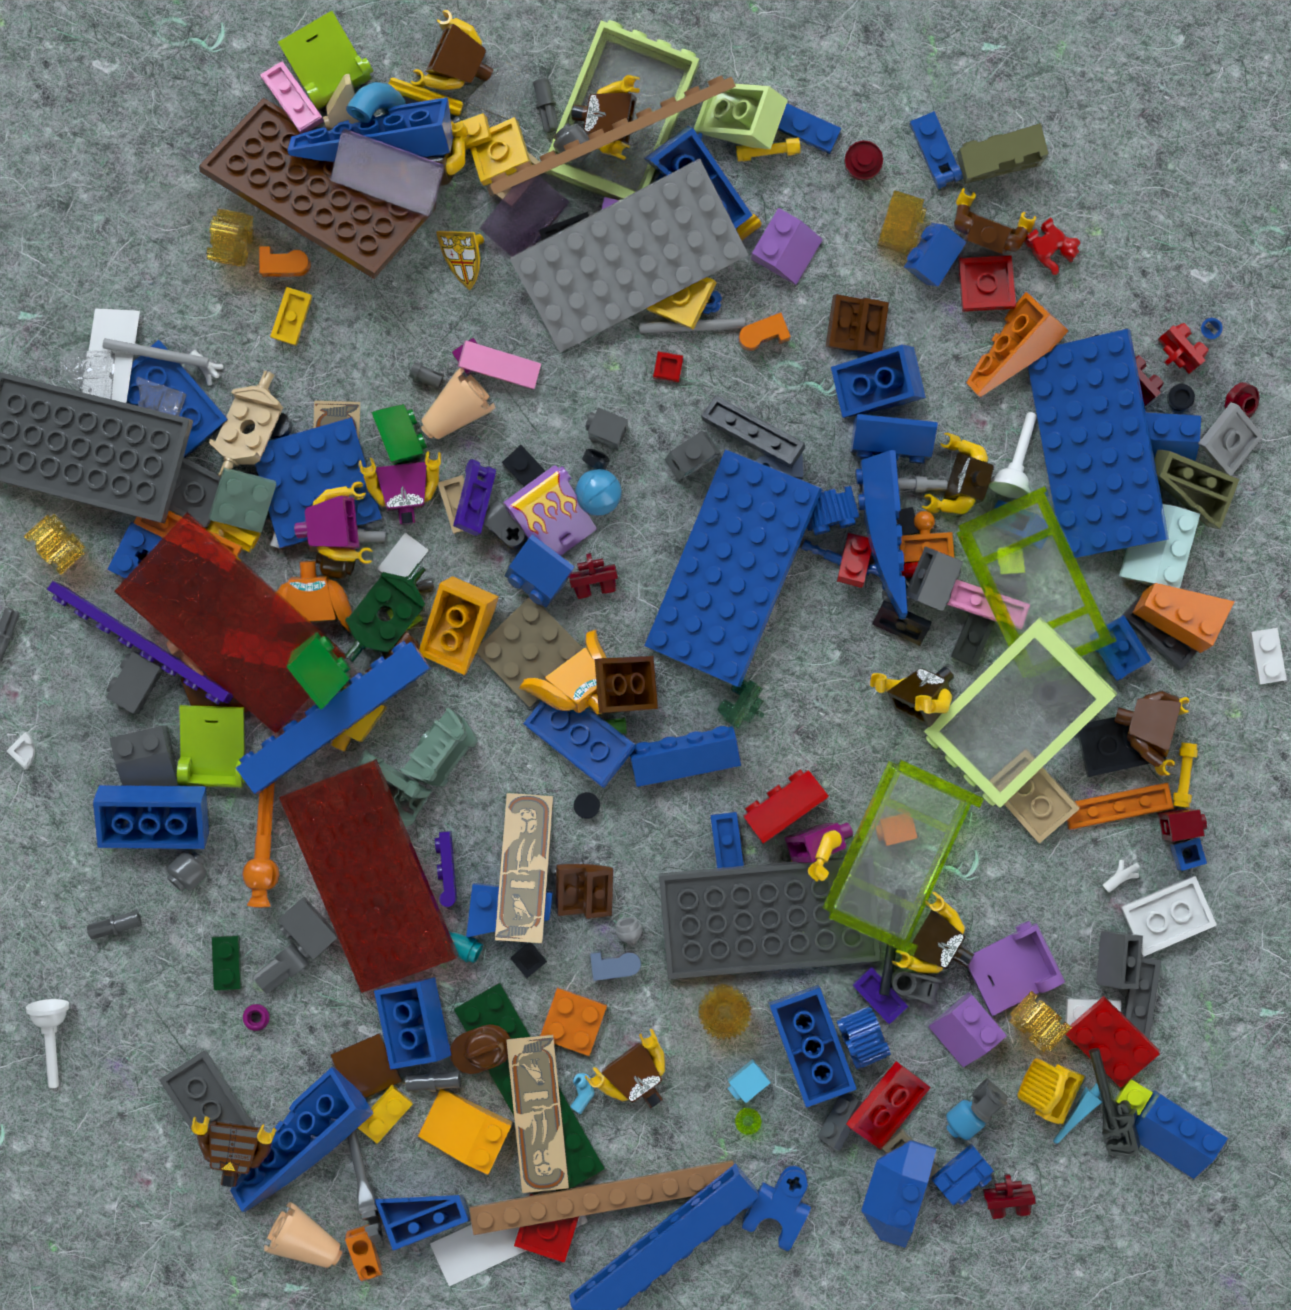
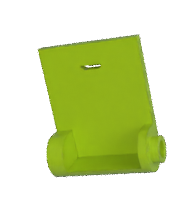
M333 11L326 13L278 41L279 46L317 110L328 104L344 75L350 74L354 89L372 79L370 73L374 72L369 61L367 58L361 60Z
M180 705L178 785L243 788L246 782L236 767L241 764L239 759L245 755L244 707Z

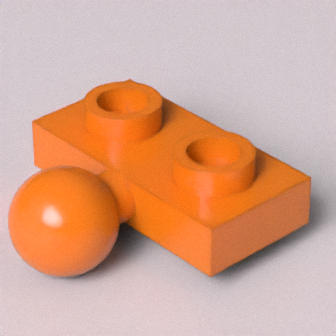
M920 511L915 515L914 525L920 531V534L901 536L902 543L899 546V550L903 551L904 563L919 562L925 546L954 558L952 532L932 534L930 532L935 524V518L932 513Z

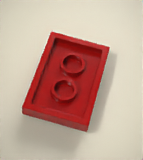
M1104 996L1064 1030L1065 1035L1089 1058V1050L1099 1048L1106 1074L1120 1088L1160 1055V1050Z
M896 1061L860 1107L853 1113L846 1125L881 1150L931 1087Z

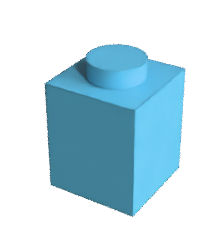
M753 1059L728 1078V1082L731 1085L728 1087L730 1093L737 1101L742 1098L745 1103L770 1084L768 1077Z

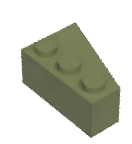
M1039 123L1007 134H997L981 142L977 140L962 144V147L957 152V157L964 184L1041 166L1049 153L1042 125Z

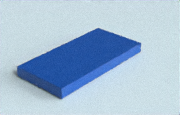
M541 701L523 723L603 788L606 787L637 747L588 707L581 713H577L574 710L561 711Z

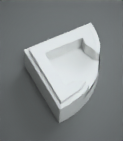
M25 732L7 750L25 770L30 767L35 756L34 742L28 732Z

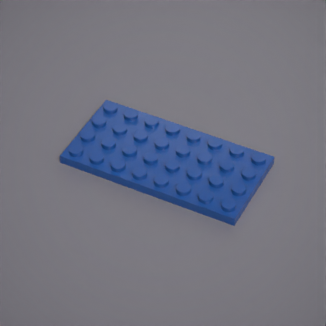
M1130 329L1056 345L1050 352L1030 364L1028 370L1063 560L1169 540Z
M725 449L644 646L732 685L741 687L818 502L822 488Z

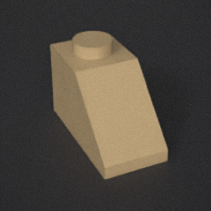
M350 74L343 76L326 105L327 116H323L327 131L332 130L338 123L349 120L351 124L360 122L346 111L349 101L355 95Z

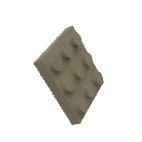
M528 598L480 644L476 653L531 707L538 698L519 689L524 679L538 678L546 681V676L583 648L541 605L534 603Z

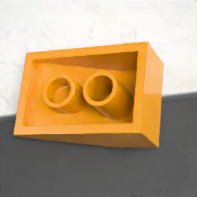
M454 576L441 582L419 648L423 657L465 675L490 625L499 596Z
M440 1089L418 1137L460 1162L488 1175L513 1121L446 1089Z

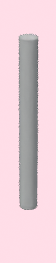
M745 318L698 320L694 330L673 321L639 323L640 333L742 329L745 327Z
M107 338L103 340V349L202 368H208L209 358Z

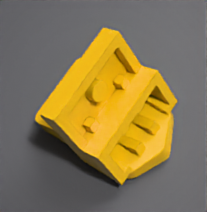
M1035 1058L1023 1077L1017 1097L1022 1102L1036 1109L1035 1113L1043 1119L1056 1124H1063L1085 1076L1059 1064L1055 1067L1039 1058Z

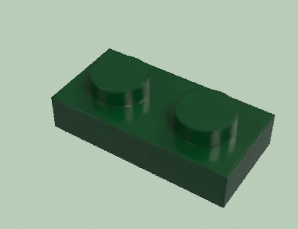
M240 935L213 936L214 990L241 989Z

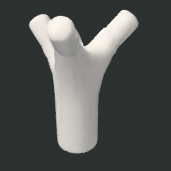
M196 350L190 353L191 355L203 357ZM209 362L208 368L199 367L205 375L208 386L212 385L211 375L214 378H219V374L214 369L222 370V364Z
M1119 860L1117 872L1103 884L1104 888L1110 893L1124 881L1139 878L1138 873H1132L1139 868V865L1135 863L1124 869V860Z

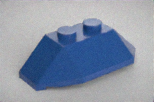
M910 1140L903 1146L877 1159L861 1211L880 1240L906 1248L925 1194L936 1148Z

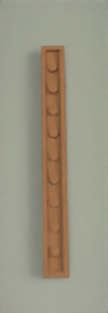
M722 75L707 81L709 87L700 90L699 86L685 91V97L676 101L675 97H671L660 102L662 108L652 112L651 107L636 113L638 119L628 123L627 118L613 123V130L604 133L603 129L589 134V140L580 144L579 140L564 145L565 151L556 155L554 150L540 156L541 162L535 165H531L530 161L515 167L517 173L508 177L506 172L491 178L492 184L487 186V190L490 196L496 195L736 87L731 76L724 80Z
M733 1160L471 1206L469 1210L473 1235L695 1196L733 1166L734 1163Z

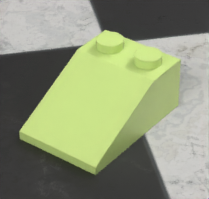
M735 84L736 87L703 102L694 127L696 133H702L706 136L752 148L771 149L788 100L770 86Z

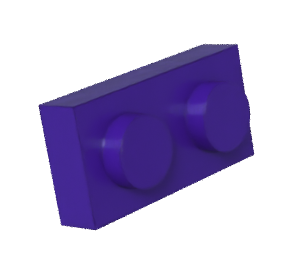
M870 967L852 985L883 1019L890 1024L908 1005L892 988L890 989L889 996L879 995L881 976Z

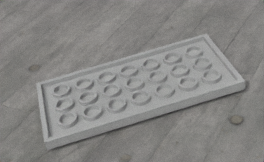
M698 159L512 256L510 260L556 346L562 352L737 262L749 254L701 159Z

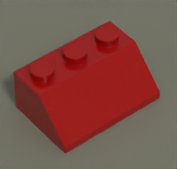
M799 769L788 777L790 782L781 788L778 784L766 793L768 798L763 802L759 803L756 800L744 808L747 812L743 815L744 819L763 844L829 797L809 770L803 772Z

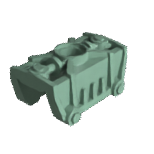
M448 707L445 709L446 712L440 720H435L431 729L420 738L417 747L409 755L411 757L404 768L401 767L400 769L404 774L417 781L441 788L447 784L449 774L467 750L474 748L478 742L476 734L468 722Z
M365 750L345 785L344 798L347 802L358 803L384 819L386 825L391 829L411 826L432 790L426 789L416 779H410L383 762L382 758L378 759L370 754L368 750ZM356 775L360 777L368 776L372 779L371 783L376 786L366 787L354 778ZM385 780L396 786L395 793L385 791L383 785ZM404 799L407 800L410 808L415 811L414 815L403 810L399 800L401 802Z

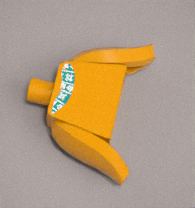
M597 630L587 632L585 639L586 648H583L546 676V681L538 678L524 679L519 689L534 695L547 705L561 711L574 710L577 713H581L590 706L597 715L601 714L598 708L594 659L607 657L598 641Z

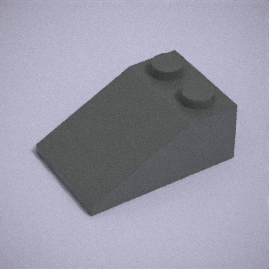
M158 726L109 738L122 786H180L177 783V766L168 726Z

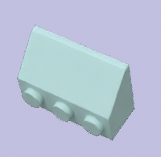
M1163 504L1169 540L1127 548L1119 577L1149 586L1159 583L1180 588L1200 514L1180 507Z

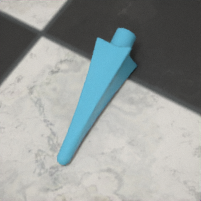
M1097 1083L1091 1090L1085 1087L1069 1118L1054 1138V1143L1058 1144L1075 1125L1102 1103Z

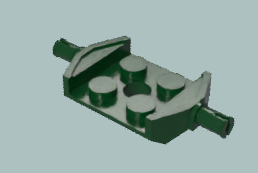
M417 563L415 568L406 577L383 572L351 615L345 619L348 629L355 640L354 645L344 655L349 661L354 663L362 650L365 651L366 649L388 654L425 607V602L416 587V582L426 572L424 567L421 568V565ZM381 608H389L393 612V617L389 621H381L377 615L378 611Z

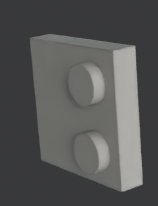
M1231 402L1198 444L1223 473L1232 476L1263 435L1239 405Z

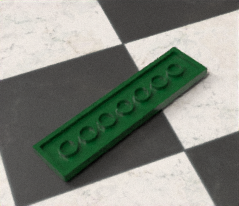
M501 982L454 1008L466 1032L492 1024L503 1028L511 1039L531 1037ZM507 1058L505 1062L488 1069L514 1116L509 1059ZM558 1085L569 1188L566 1189H571L604 1170L605 1166Z

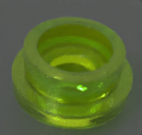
M743 1108L736 1114L735 1125L742 1134H754L761 1127V1116L755 1109ZM746 1116L753 1118L751 1125L743 1123V1119Z

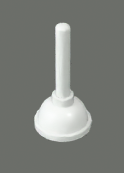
M1029 412L1026 414L1013 461L1009 463L1008 468L1000 470L989 483L990 489L1000 495L1014 499H1027L1031 494L1029 480L1026 474L1023 473L1024 466L1022 465L1037 418L1035 413Z
M61 999L40 1000L28 1004L25 1009L33 1024L41 1027V1033L44 1034L48 1087L53 1089L59 1086L55 1033L58 1031L57 1026L65 1019L66 1012L69 1009V1002Z

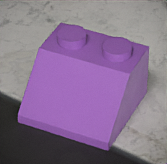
M778 208L753 250L751 260L797 285L823 239L801 220Z
M969 992L928 1026L962 1067L988 1053L1007 1036Z

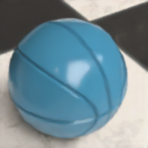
M594 469L584 473L575 487V494L577 495L580 508L591 515L600 516L612 512L621 499L622 489L620 482L614 474L604 469Z

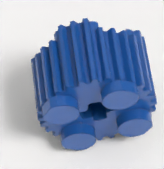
M851 486L844 487L845 492L836 493L835 489L821 492L808 523V531H814L816 536L830 532L829 527L838 524L840 529L856 525L855 519L859 518V513Z
M871 1007L863 1008L836 1020L856 1070L891 1055Z

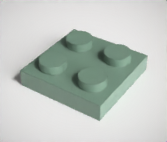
M224 467L209 519L261 533L275 491L276 481Z

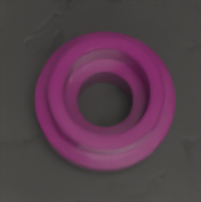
M252 1004L243 1013L244 1025L252 1031L262 1030L268 1025L270 1020L269 1011L261 1004ZM254 1012H257L261 1015V1020L259 1022H255L252 1019V1014Z

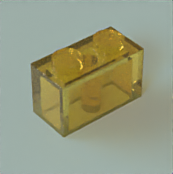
M894 190L877 246L906 255L910 248H915L919 233H916L915 229L917 223H923L927 208L922 207L925 199Z

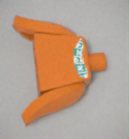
M301 561L300 577H291L288 582L281 584L276 591L269 624L263 635L273 638L279 633L284 622L336 620L337 617L341 624L349 631L345 619L351 615L352 609L343 587L337 581L330 580L329 576H316L315 561Z

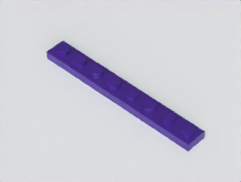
M53 580L47 590L54 594L52 599L63 606L69 603L76 608L74 613L85 620L91 617L97 621V628L107 634H110L111 631L119 635L117 639L119 642L129 648L134 645L141 649L139 654L151 662L155 659L163 664L161 668L173 676L177 673L185 678L183 683L194 690H197L199 687L207 692L205 697L219 705L222 701L229 704L234 694L208 677L200 675L177 657L61 583Z

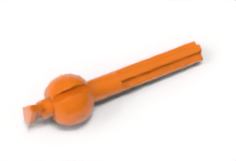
M275 782L259 793L254 859L249 860L245 864L242 872L245 885L252 889V896L247 904L250 907H271L267 898V890L275 887L280 876L277 864L270 860Z

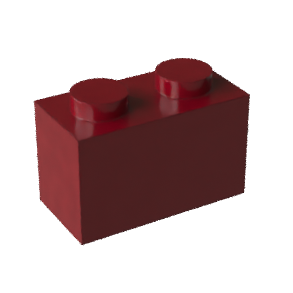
M1187 808L1158 813L1162 840L1178 841L1205 836L1204 830L1207 829L1205 814H1201L1200 809Z

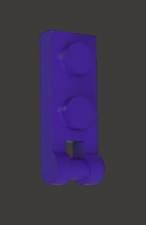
M470 459L465 468L466 477L453 526L477 536L482 531L496 470L490 466L483 467L479 461Z
M452 831L439 832V837L435 838L436 854L441 853V864H437L438 880H443L444 888L439 901L444 907H449L457 900Z

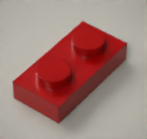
M848 533L837 582L860 588L863 587L871 555L868 537Z

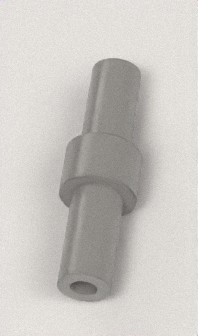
M915 476L914 479L898 478L899 489H914V492L926 493V490H947L946 480H927V477Z
M357 529L359 545H364V542H385V531Z

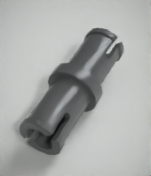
M430 1071L429 1074L406 1075V1091L430 1090V1092H437V1089L461 1088L460 1071L451 1073Z

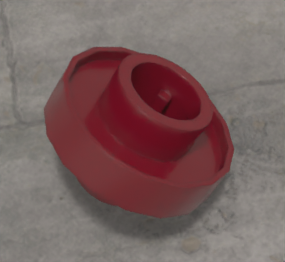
M862 140L855 142L845 154V169L856 180H870L877 176L882 168V151L871 141Z
M1240 382L1235 385L1226 395L1225 409L1232 402L1239 405L1247 417L1250 418L1259 405L1260 395L1257 387L1246 382Z

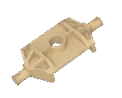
M269 371L263 372L258 385L233 389L231 392L235 399L226 416L228 420L223 423L216 441L212 439L209 441L210 445L224 458V463L218 473L220 478L224 467L233 469L234 466L238 467L239 464L254 465L260 461L283 409L280 402L268 390L274 374ZM255 424V429L251 433L244 434V429L248 425Z

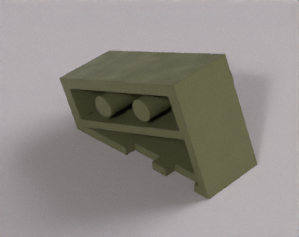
M1157 450L1154 461L1159 485L1189 511L1199 513V520L1207 527L1221 529L1240 479L1171 451Z

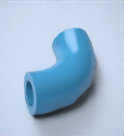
M372 82L356 92L349 101L346 111L354 119L368 123L378 109L383 114L389 113L388 108L406 103L400 92L390 84Z

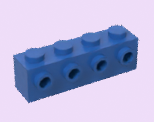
M719 726L705 732L694 731L676 738L665 737L661 741L651 743L640 742L636 744L637 747L630 755L637 787L741 766L733 726Z

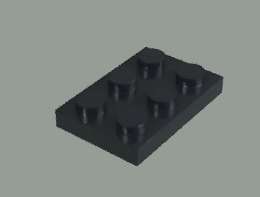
M1115 717L1088 722L1077 733L1087 777L1150 764L1127 740L1130 727L1114 723Z

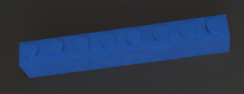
M405 641L401 642L392 649L393 655L386 660L381 657L370 665L372 670L363 675L360 672L348 681L350 686L343 691L339 690L324 708L320 710L315 704L304 712L307 717L300 722H297L295 719L283 727L284 733L278 738L273 735L262 742L261 746L263 748L255 754L253 751H250L240 758L241 764L236 769L252 792L259 794L432 669L413 642L408 644Z
M735 1163L569 1295L572 1309L617 1310L618 1308L625 1307L634 1295L647 1290L653 1280L660 1275L667 1274L677 1261L687 1258L696 1246L710 1240L715 1231L720 1227L729 1225L739 1212L753 1206L759 1197L755 1185Z

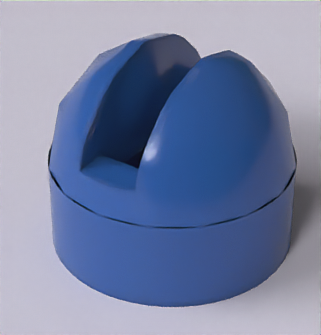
M1208 318L1201 325V332L1208 339L1219 337L1223 330L1222 323L1216 318ZM1208 322L1218 331L1215 335L1205 326Z

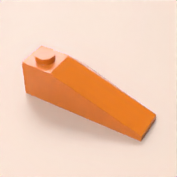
M1025 292L1016 302L1015 309L1008 311L1004 318L1007 323L1001 333H995L992 338L994 345L988 354L982 355L966 382L980 397L1050 352L1069 331L1028 292Z

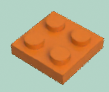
M557 987L540 1036L553 1035L554 1044L590 1056L607 1005Z

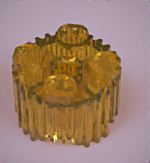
M218 209L217 216H212L209 233H211L210 245L213 247H207V260L245 267L248 261L247 244H252L254 229L252 228L253 216L231 210Z
M55 513L52 516L47 514L24 535V538L28 542L33 539L36 543V552L49 565L53 562L57 564L56 571L61 575L84 554L83 549L85 546L75 533L69 535L65 531L67 528L66 524Z
M727 983L714 985L713 989H708V993L704 992L705 997L701 996V1002H699L698 1007L700 1024H702L704 1030L706 1029L707 1034L711 1033V1037L716 1036L717 1039L720 1037L725 1040V1037L731 1039V1036L736 1038L737 1034L741 1036V1031L745 1032V1027H749L748 1021H751L752 1008L749 999L737 986L733 988L732 984L729 986ZM726 1005L730 1006L729 1012L731 1015L729 1017L724 1015L721 1018L719 1016V1008Z
M1031 990L1010 1013L1012 1017L1008 1021L1025 1034L1028 1031L1031 1034L1028 1039L1043 1052L1047 1049L1051 1051L1072 1027L1066 1022L1061 1025L1059 1021L1062 1017L1042 1000L1037 1003L1035 1000L1038 996Z

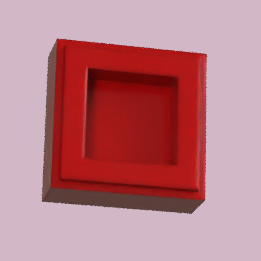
M658 351L653 378L679 383L684 356Z

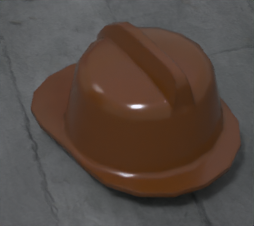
M492 1024L467 1031L456 1037L452 1042L450 1048L451 1061L458 1070L467 1074H476L494 1068L507 1060V1040L511 1038L503 1028Z

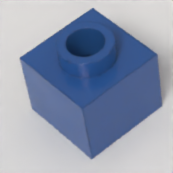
M1190 838L1170 844L1177 870L1183 871L1207 864L1200 838ZM1187 848L1191 854L1185 859L1182 852Z

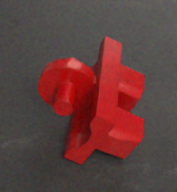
M1181 323L1176 327L1173 325L1158 338V341L1164 346L1162 350L1169 356L1164 361L1166 366L1174 362L1179 369L1183 367L1190 374L1206 361L1204 357L1209 349L1202 342H1197L1193 346L1186 339L1192 334L1191 329L1185 323Z

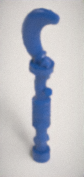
M808 540L804 541L802 550H810L813 554H819L824 559L840 566L842 555L828 549H821L818 545L814 546ZM868 565L866 574H875L880 578L876 565Z

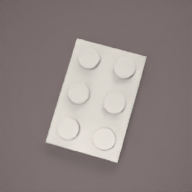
M1191 876L1120 907L1131 933L1143 935L1141 954L1143 957L1216 926L1196 876Z

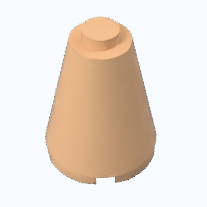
M459 368L421 419L423 423L421 428L431 439L433 437L441 439L495 409L494 403L489 406L486 401L490 398L486 390L471 374L466 378L462 374L465 371L463 368Z
M289 1202L286 1205L290 1208L288 1212L281 1211L267 1237V1239L271 1240L270 1247L265 1245L264 1251L329 1268L331 1264L335 1266L342 1255V1251L339 1250L340 1243L297 1205Z

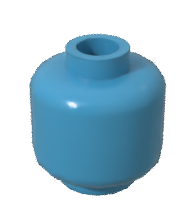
M962 1100L946 1114L948 1122L946 1128L955 1138L961 1137L962 1139L970 1140L986 1125L972 1111V1101Z

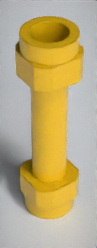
M799 138L785 139V142L774 143L771 149L752 148L744 145L736 146L738 162L751 161V157L780 153H787V156L801 153Z
M1181 742L1179 756H1182L1178 793L1174 792L1173 806L1187 808L1190 806L1192 795L1188 793L1193 758H1197L1198 753L1197 744Z

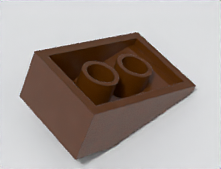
M654 656L594 659L599 713L658 709Z

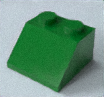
M401 404L371 412L393 465L407 464L425 457L423 449L428 447L422 433L417 435L414 425L418 422L412 409L407 410L406 406Z

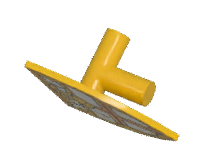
M437 231L438 242L449 268L457 279L468 290H471L477 281L480 270L478 246L484 243L483 236L481 234L475 235V232Z

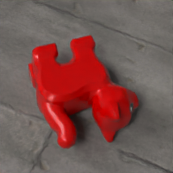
M1050 217L1040 227L1045 235L1039 237V232L1035 229L1027 235L1024 243L1027 247L1031 248L1037 260L1050 269L1053 275H1057L1059 267L1050 257L1057 250H1060L1064 258L1069 262H1073V259L1079 253L1081 242L1076 237H1066L1054 225L1053 219Z

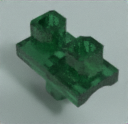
M743 680L741 687L732 685L731 691L739 695L738 700L735 704H732L724 699L717 711L726 718V722L739 729L743 720L751 723L755 715L763 718L765 714L759 709L764 701L758 698L763 688L752 680H749V682Z

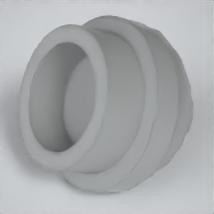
M624 918L617 923L616 935L621 941L634 946L642 934V925L637 921V918Z

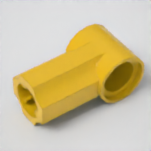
M212 520L207 527L208 530L243 546L242 549L249 553L256 546L261 533Z

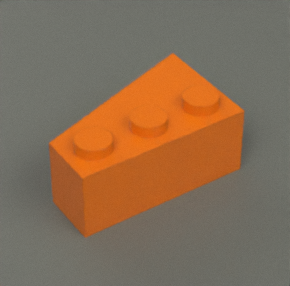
M1154 583L1143 591L1133 613L1199 653H1202L1214 645L1235 601Z

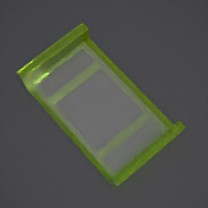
M1046 486L958 525L960 530L956 533L1008 647L1040 617L1080 657L1117 641L1113 631L1109 632L1047 498L1050 494ZM1036 638L1014 657L1022 677H1028V679L1062 665Z
M901 759L898 764L888 761L822 907L830 912L828 918L914 956L918 946L910 942V939L926 906L925 901L928 902L971 805L980 808L984 798Z

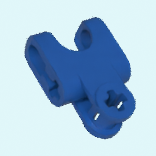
M795 1165L785 1168L775 1187L762 1182L757 1191L759 1197L754 1205L748 1208L743 1218L742 1229L753 1232L762 1220L768 1218L775 1219L782 1226V1231L778 1238L779 1248L789 1251L811 1209L809 1205L801 1202L808 1186L804 1170ZM796 1176L800 1184L795 1183L792 1187L790 1186L789 1179L793 1180Z

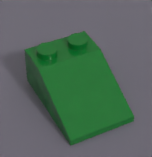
M317 632L292 651L287 668L321 710L350 679L349 670L351 668L343 657L338 658L332 651L334 646L326 636L321 637Z

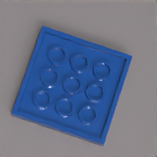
M160 340L151 346L168 350ZM139 356L132 362L126 403L193 420L184 453L185 458L219 430L223 423L228 420L180 363Z
M352 417L268 441L260 461L255 463L259 477L275 480L277 483L270 503L269 514L280 549L308 541V537L297 538L294 530L295 524L306 521L305 509L312 506L313 501L327 489L344 486L351 488L353 483L362 482L364 484L363 487L354 489L356 494L366 493L363 499H354L357 527L382 520L378 503L369 494L364 475L359 468L360 460L363 467L367 468Z

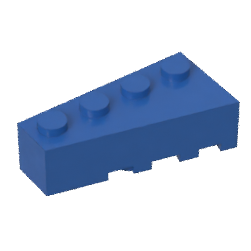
M692 127L683 128L643 158L664 177L701 159L735 228L753 216Z

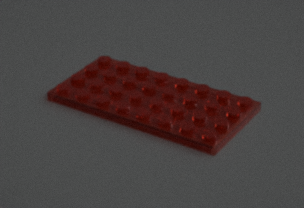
M186 512L114 592L226 691L232 693L236 700L276 734L310 697L287 668L292 651L317 632L321 637L326 635L192 515ZM331 641L334 646L332 650L338 658L343 657L346 659L344 656L346 653Z
M377 759L279 797L361 993L449 962L459 956Z

